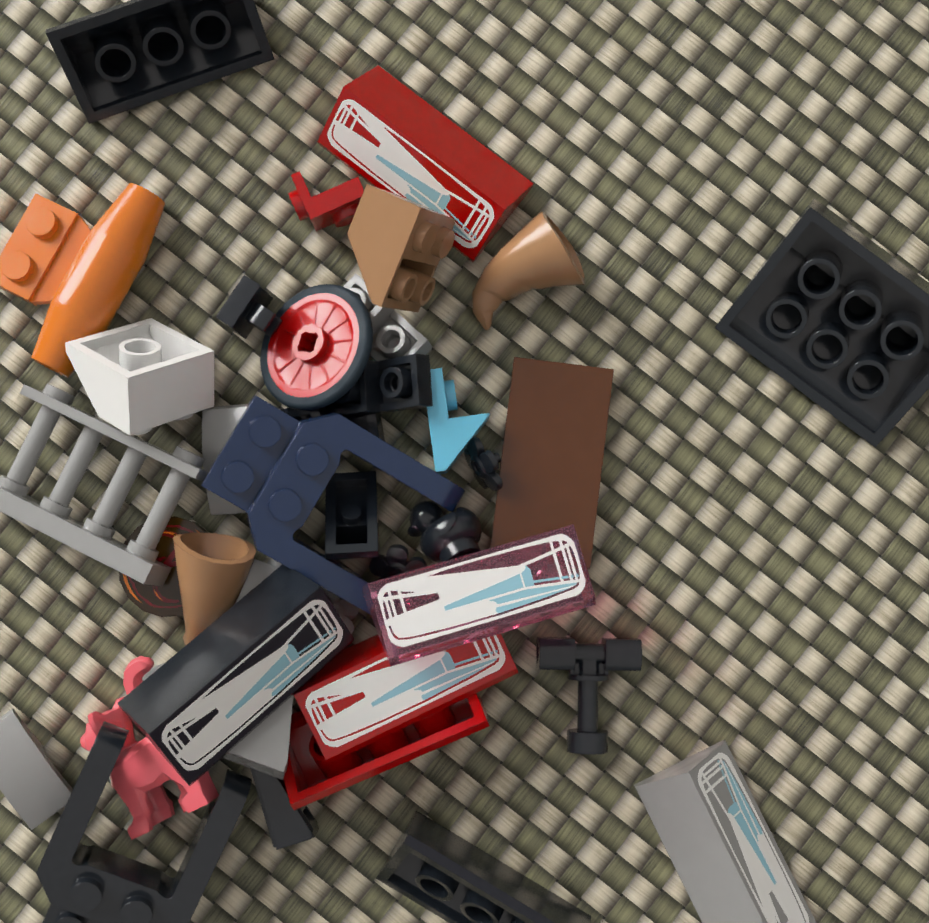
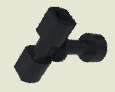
M537 637L536 667L540 670H568V679L578 681L577 728L567 730V752L587 755L608 753V731L598 729V681L609 680V671H641L642 641L638 638H602L601 644L575 643V639L572 637Z

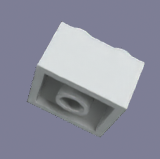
M152 318L65 342L66 353L98 416L130 436L146 434L156 426L174 420H185L191 418L196 412L214 407V350Z

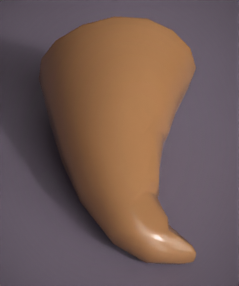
M543 211L537 214L501 247L484 267L473 289V314L484 330L490 329L493 312L497 310L503 301H508L534 289L585 285L584 272L575 250L556 224Z
M183 533L173 537L186 628L183 636L185 646L236 604L257 552L252 543L241 538L217 533Z

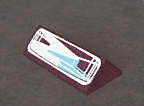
M574 524L362 586L363 596L390 667L596 605V597Z

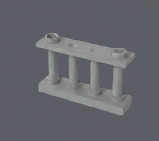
M48 383L43 392L24 384L20 394L42 404L7 476L1 475L0 512L142 584L163 586L171 567L156 560L159 554L156 547L190 477L203 481L208 471L201 468L205 459L179 446H176L173 454L134 435L130 436L115 426L72 406L75 396ZM63 414L85 426L50 497L44 496L40 502L27 495L30 487L26 484L60 415ZM103 435H106L128 447L93 518L87 517L85 523H82L70 517L73 508L69 504ZM146 456H149L172 468L137 539H131L127 546L112 538L116 531L112 528V525Z

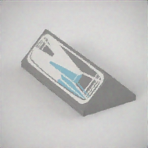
M725 740L634 784L702 923H816Z

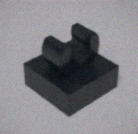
M245 275L216 315L218 320L245 339L254 327L272 338L282 323V320L267 308L273 297L261 285Z

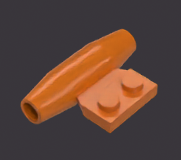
M129 183L95 226L90 229L78 213L35 193L0 255V289L35 306L50 304L31 359L69 378L75 369L66 353L65 342L107 331L146 261L165 206V202L161 198L137 184Z

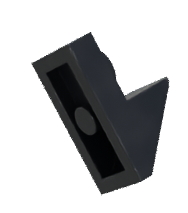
M376 471L334 473L326 486V560L379 557L380 537Z

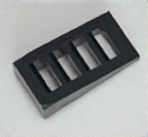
M250 768L273 847H276V850L314 838L319 830L317 821L307 805L296 810L292 809L284 778L281 780Z

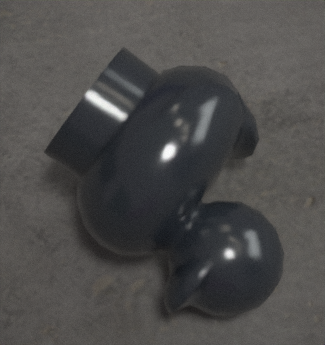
M431 501L420 502L412 508L409 517L411 525L407 533L412 537L421 536V551L427 559L442 563L443 567H447L482 556V551L478 546L482 534V526L474 512L465 507H458L456 512L443 515L442 509ZM479 560L445 571L448 573H459L471 568Z

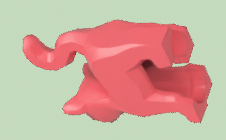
M139 656L131 660L127 665L123 678V685L127 695L143 682L142 677L154 666L155 663L152 658ZM121 697L116 700L112 709L103 713L95 711L87 716L89 723L86 724V732L82 735L80 743L82 748L90 751L104 721L129 730L109 779L112 788L124 801L133 817V822L127 829L131 840L150 832L153 830V826L175 815L173 802L168 798L162 785L166 781L172 780L177 784L181 792L178 802L183 812L187 811V813L209 804L219 794L209 771L189 786L147 737L137 742L134 736L132 720L118 705V702L124 698Z

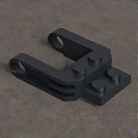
M104 721L36 872L51 903L42 923H189L244 807L252 778L227 769L220 794L216 802L212 801L209 803L174 878L167 876L163 870L96 845H83L80 843L81 838L129 730Z

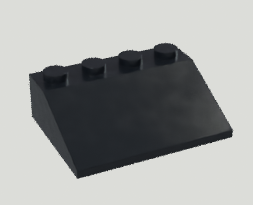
M813 198L715 328L876 448L929 389V282Z

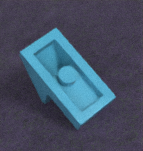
M442 368L430 369L433 406L427 407L435 472L446 474L467 448L469 441L478 434L488 421L490 413L449 418L448 411L458 410L454 380L444 381Z

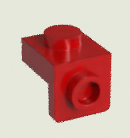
M300 171L291 175L296 190L289 192L288 195L300 221L310 217L316 231L335 224L336 227H344L351 224L364 192L358 177L311 197Z

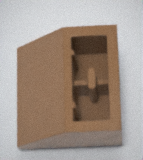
M366 184L347 235L371 302L383 308L419 312L420 307L424 306L433 294L435 288V278L433 276L440 259L445 258L452 248L455 238V232L452 229L456 220L405 197Z

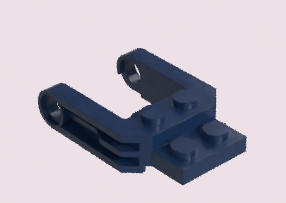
M254 395L201 482V486L246 511L253 542L258 551L289 569L296 570L319 586L384 621L378 601L380 589L335 560H326L324 554L293 537L294 532L304 525L338 468L341 453L344 450L349 451L407 487L438 503L450 512H454L466 491L340 414L332 412L298 421ZM393 599L395 609H397L401 601L400 599ZM388 600V604H389V607H390V611H391V614H392V616H393L394 613H393V610H392V606H391L390 600ZM383 601L385 617L387 620L390 618L388 615L385 601Z

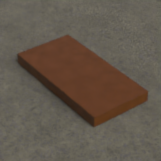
M514 357L499 473L503 486L497 490L489 554L557 534H564L573 540L581 567L590 569L614 369ZM559 541L552 542L554 549L560 547ZM547 542L491 557L529 561L551 551L550 543ZM569 546L574 567L578 568L574 552L571 546ZM565 548L564 550L566 553L569 567H572L567 553V549ZM562 551L555 552L559 565L566 566ZM553 554L535 561L556 565Z

